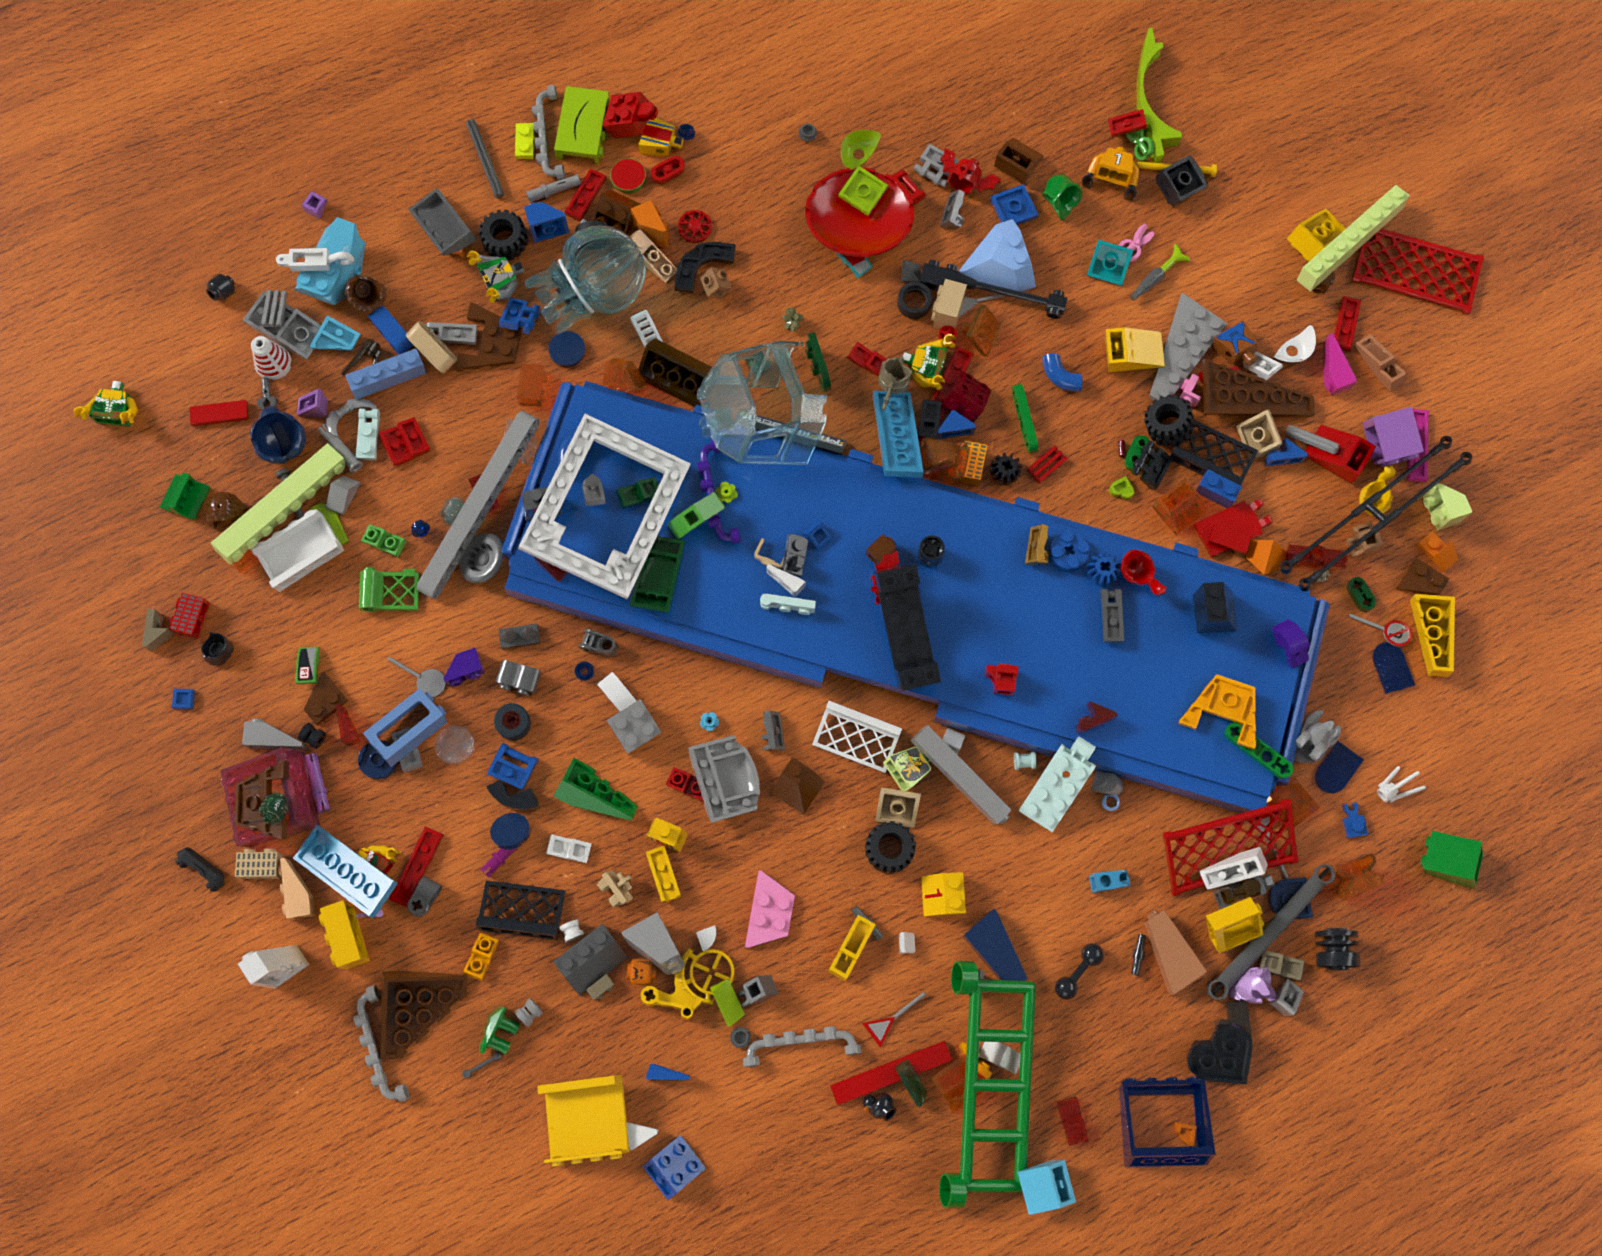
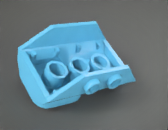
M337 217L332 224L325 228L316 248H327L330 255L337 252H347L354 257V262L349 265H341L340 261L346 259H338L330 263L329 271H300L296 280L295 291L332 305H336L347 298L345 295L346 283L349 278L361 274L366 244L360 238L355 223Z

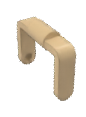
M762 538L754 553V558L766 566L769 564L782 569L783 560L779 564L772 559L758 555L765 540Z

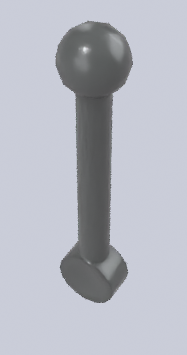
M496 1052L492 1058L470 1070H464L463 1076L469 1078L473 1072L495 1060H501L502 1054Z

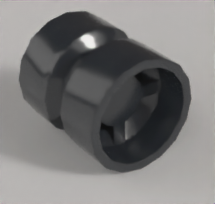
M930 535L921 541L918 559L922 565L934 567L941 562L945 551V545L941 538Z

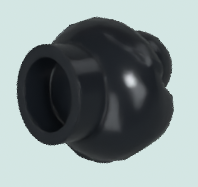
M881 1093L877 1100L872 1095H868L863 1099L864 1111L868 1112L871 1110L872 1116L876 1119L889 1121L896 1114L897 1109L893 1106V1098L889 1094Z

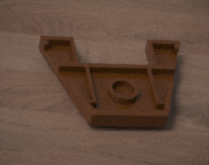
M470 302L467 314L468 321L485 323L478 355L458 353L455 366L456 371H463V369L469 368L479 369L483 366L494 367L514 364L522 332L521 327L519 326L518 330L499 327L500 316Z
M280 760L278 764L269 766L263 772L254 774L235 784V825L278 839H287L288 821H271V819H268L269 817L271 818V810L266 808V802L271 803L272 780L289 779L288 760Z

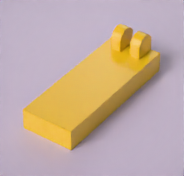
M665 846L647 851L646 855L662 904L669 903L671 900H678L681 894Z

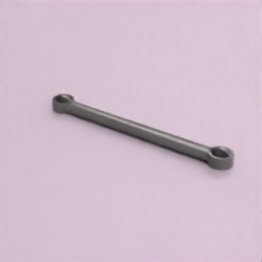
M1328 864L1317 866L1307 882L1263 928V935L1253 939L1216 980L1208 983L1206 991L1211 999L1222 1000L1226 998L1229 989L1325 885L1334 881L1336 872L1332 866ZM1322 867H1326V869L1318 876V871ZM1330 871V880L1322 881L1321 879ZM1219 982V984L1211 992L1212 985L1214 983ZM1224 986L1223 996L1215 997L1216 992Z

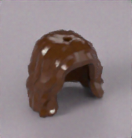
M355 275L353 278H349L346 283L345 295L347 300L360 312L375 311L386 300L387 288L369 276Z
M230 492L216 493L210 498L207 505L206 520L210 527L216 529V521H231L234 523L248 509L236 495Z

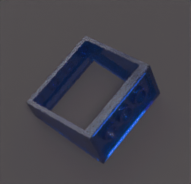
M1170 1077L1165 1080L1147 1078L1145 1081H1137L1135 1078H1128L1122 1081L1119 1087L1125 1167L1207 1166L1216 1153L1205 1079L1188 1077L1186 1080H1178L1176 1077ZM1193 1095L1195 1126H1197V1146L1135 1148L1129 1096Z

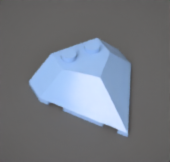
M1013 219L996 224L959 270L961 273L979 282L1024 292L1036 288L1032 263L1021 231Z

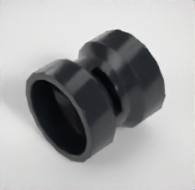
M310 723L305 724L298 735L300 741L308 742L314 749H318L326 738V732L321 729H315V726Z

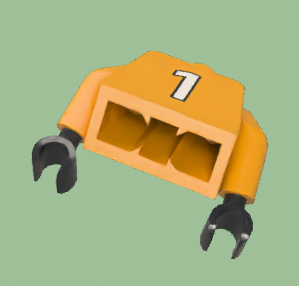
M1117 147L1116 149L1108 148L1105 153H1101L1093 158L1087 171L1088 175H1085L1082 179V186L1085 181H1090L1088 188L1092 187L1093 175H1095V178L1125 187L1129 185V188L1124 193V198L1126 199L1128 193H1131L1133 200L1137 194L1134 188L1137 186L1139 168L1133 161V155L1127 153L1123 147Z

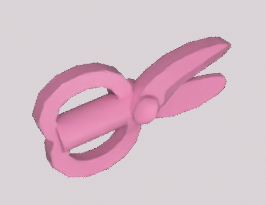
M1143 224L1138 228L1133 241L1125 239L1119 244L1122 247L1128 244L1127 248L1136 249L1137 253L1131 257L1130 262H1134L1139 258L1141 254L1140 247L1149 243L1154 236L1153 231L1143 236L1147 229V224Z

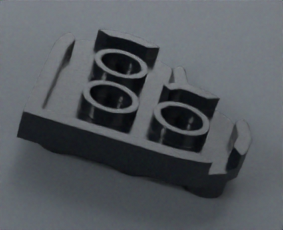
M1234 1023L1218 1024L1210 1040L1194 1041L1186 1058L1188 1068L1195 1074L1196 1078L1205 1081L1246 1085L1253 1049L1252 1039L1247 1028Z

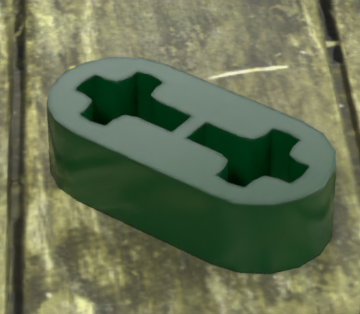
M1352 578L1347 583L1346 589L1355 605L1362 612L1372 610L1376 605V599L1370 588L1362 578ZM1354 584H1359V585H1360V587H1359L1358 589H1357V588L1354 589L1352 586H1353ZM1364 600H1365V601H1367V600L1370 601V603H1369L1368 605H1363L1362 602H1363Z

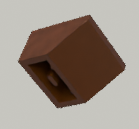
M1012 138L1006 141L996 155L994 166L1025 184L1044 155Z
M608 189L600 194L593 221H601L609 225L611 237L624 242L634 225L631 208L640 205V203Z

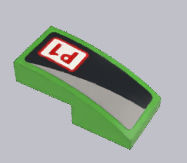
M320 647L299 648L296 664V684L317 683Z

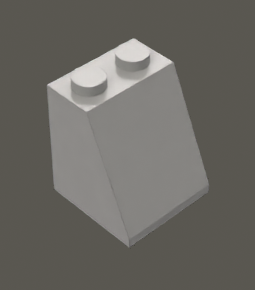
M658 912L621 932L633 950L645 959L650 960L653 965L667 975L677 974L683 969L682 967L686 966Z

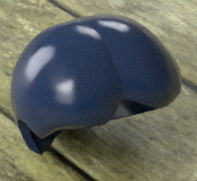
M268 406L261 411L260 418L251 426L250 439L255 453L260 459L271 464H285L290 459L298 457L304 450L306 432L294 416L281 412L277 407Z

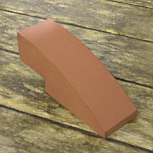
M1371 334L1355 344L1368 367L1389 391L1405 383L1407 373L1394 362L1395 356Z

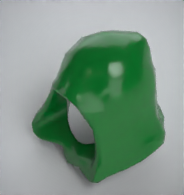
M1058 174L1052 176L1047 181L1042 196L1053 206L1059 219L1065 220L1072 209L1081 202L1083 190L1079 184L1073 182L1065 174Z

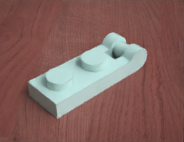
M359 409L356 459L376 461L380 411L379 409H372V411ZM372 418V423L366 422V419Z
M763 594L760 598V605L764 610L774 607L779 608L782 612L794 610L799 611L798 613L802 615H810V613H815L816 601Z

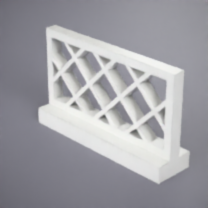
M828 701L812 745L886 773V766L884 765L882 768L875 765L872 757L881 753L884 754L885 759L891 756L902 728ZM828 714L836 716L839 724L828 728L826 723ZM840 718L847 721L841 723ZM848 722L855 723L858 731L847 735L843 725ZM825 724L827 730L822 731ZM858 725L863 726L865 728L860 730ZM841 726L845 737L834 741L830 730ZM866 729L873 730L876 738L865 743L861 732ZM876 732L881 733L883 735L878 737ZM829 733L832 743L827 745L817 743L821 734ZM859 733L863 744L852 748L848 737ZM885 736L894 738L892 746L883 749L879 739ZM847 739L851 749L845 752L839 751L836 743ZM877 740L882 751L871 755L867 744ZM834 744L835 749L830 748L828 746ZM865 746L869 756L861 760L857 758L854 750ZM890 749L888 756H886L885 751ZM852 751V753H853L854 756L848 755V754H846V753H849V752ZM870 758L872 763H869L865 760Z

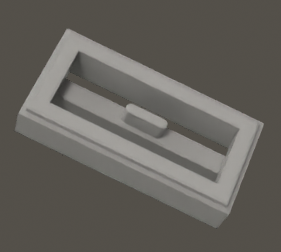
M267 290L261 323L263 326L282 328L288 295L286 291L279 292V290H275L273 292L272 290ZM281 297L277 322L275 323L274 320L277 312L278 298Z

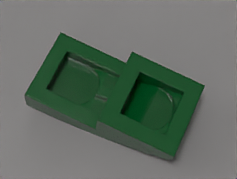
M654 476L637 481L634 485L619 488L616 493L622 508L625 509L653 499L659 486Z

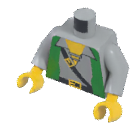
M473 250L467 255V257L471 258L469 260L470 265L478 263V270L488 288L485 296H491L489 300L491 303L497 300L509 299L519 285L516 275L525 272L521 262L510 266L506 257L479 255Z

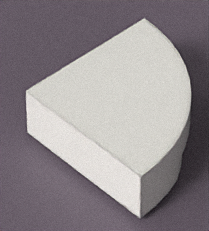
M715 925L696 932L702 951L708 950L714 943L716 938Z

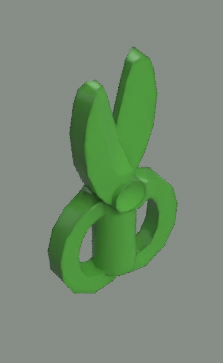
M1143 129L1135 131V133H1126L1129 141L1136 144L1134 148L1136 158L1140 161L1147 160L1154 151L1153 140L1150 137L1144 136Z

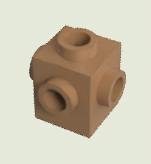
M710 268L700 278L707 297L721 298L732 289L724 269Z

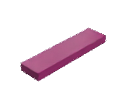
M1412 409L1424 452L1418 453L1419 457L1407 460V469L1428 454L1429 410ZM1428 460L1407 476V481H1428Z

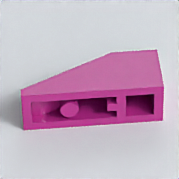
M1333 333L1329 334L1324 341L1323 380L1324 386L1331 396L1352 388L1357 382Z

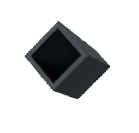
M1224 582L1203 583L1193 594L1197 633L1237 631L1233 592Z

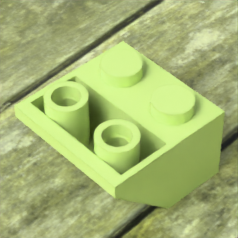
M1441 483L1434 486L1423 496L1424 505L1429 510L1431 522L1436 526L1437 531L1459 524L1472 513V509L1464 494Z

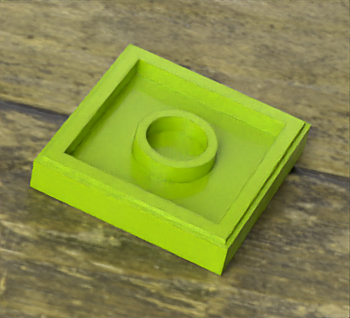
M858 165L838 194V197L866 216H869L889 185Z

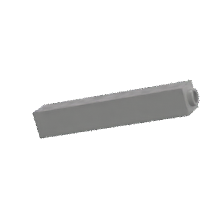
M928 725L924 726L910 740L992 824H1003L1009 818L1008 813L1011 809Z

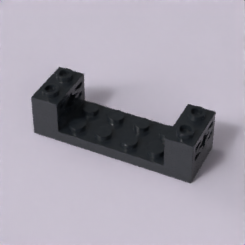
M909 563L873 571L898 688L905 691L940 683L941 677L938 663L933 660L918 585L921 583L917 564Z

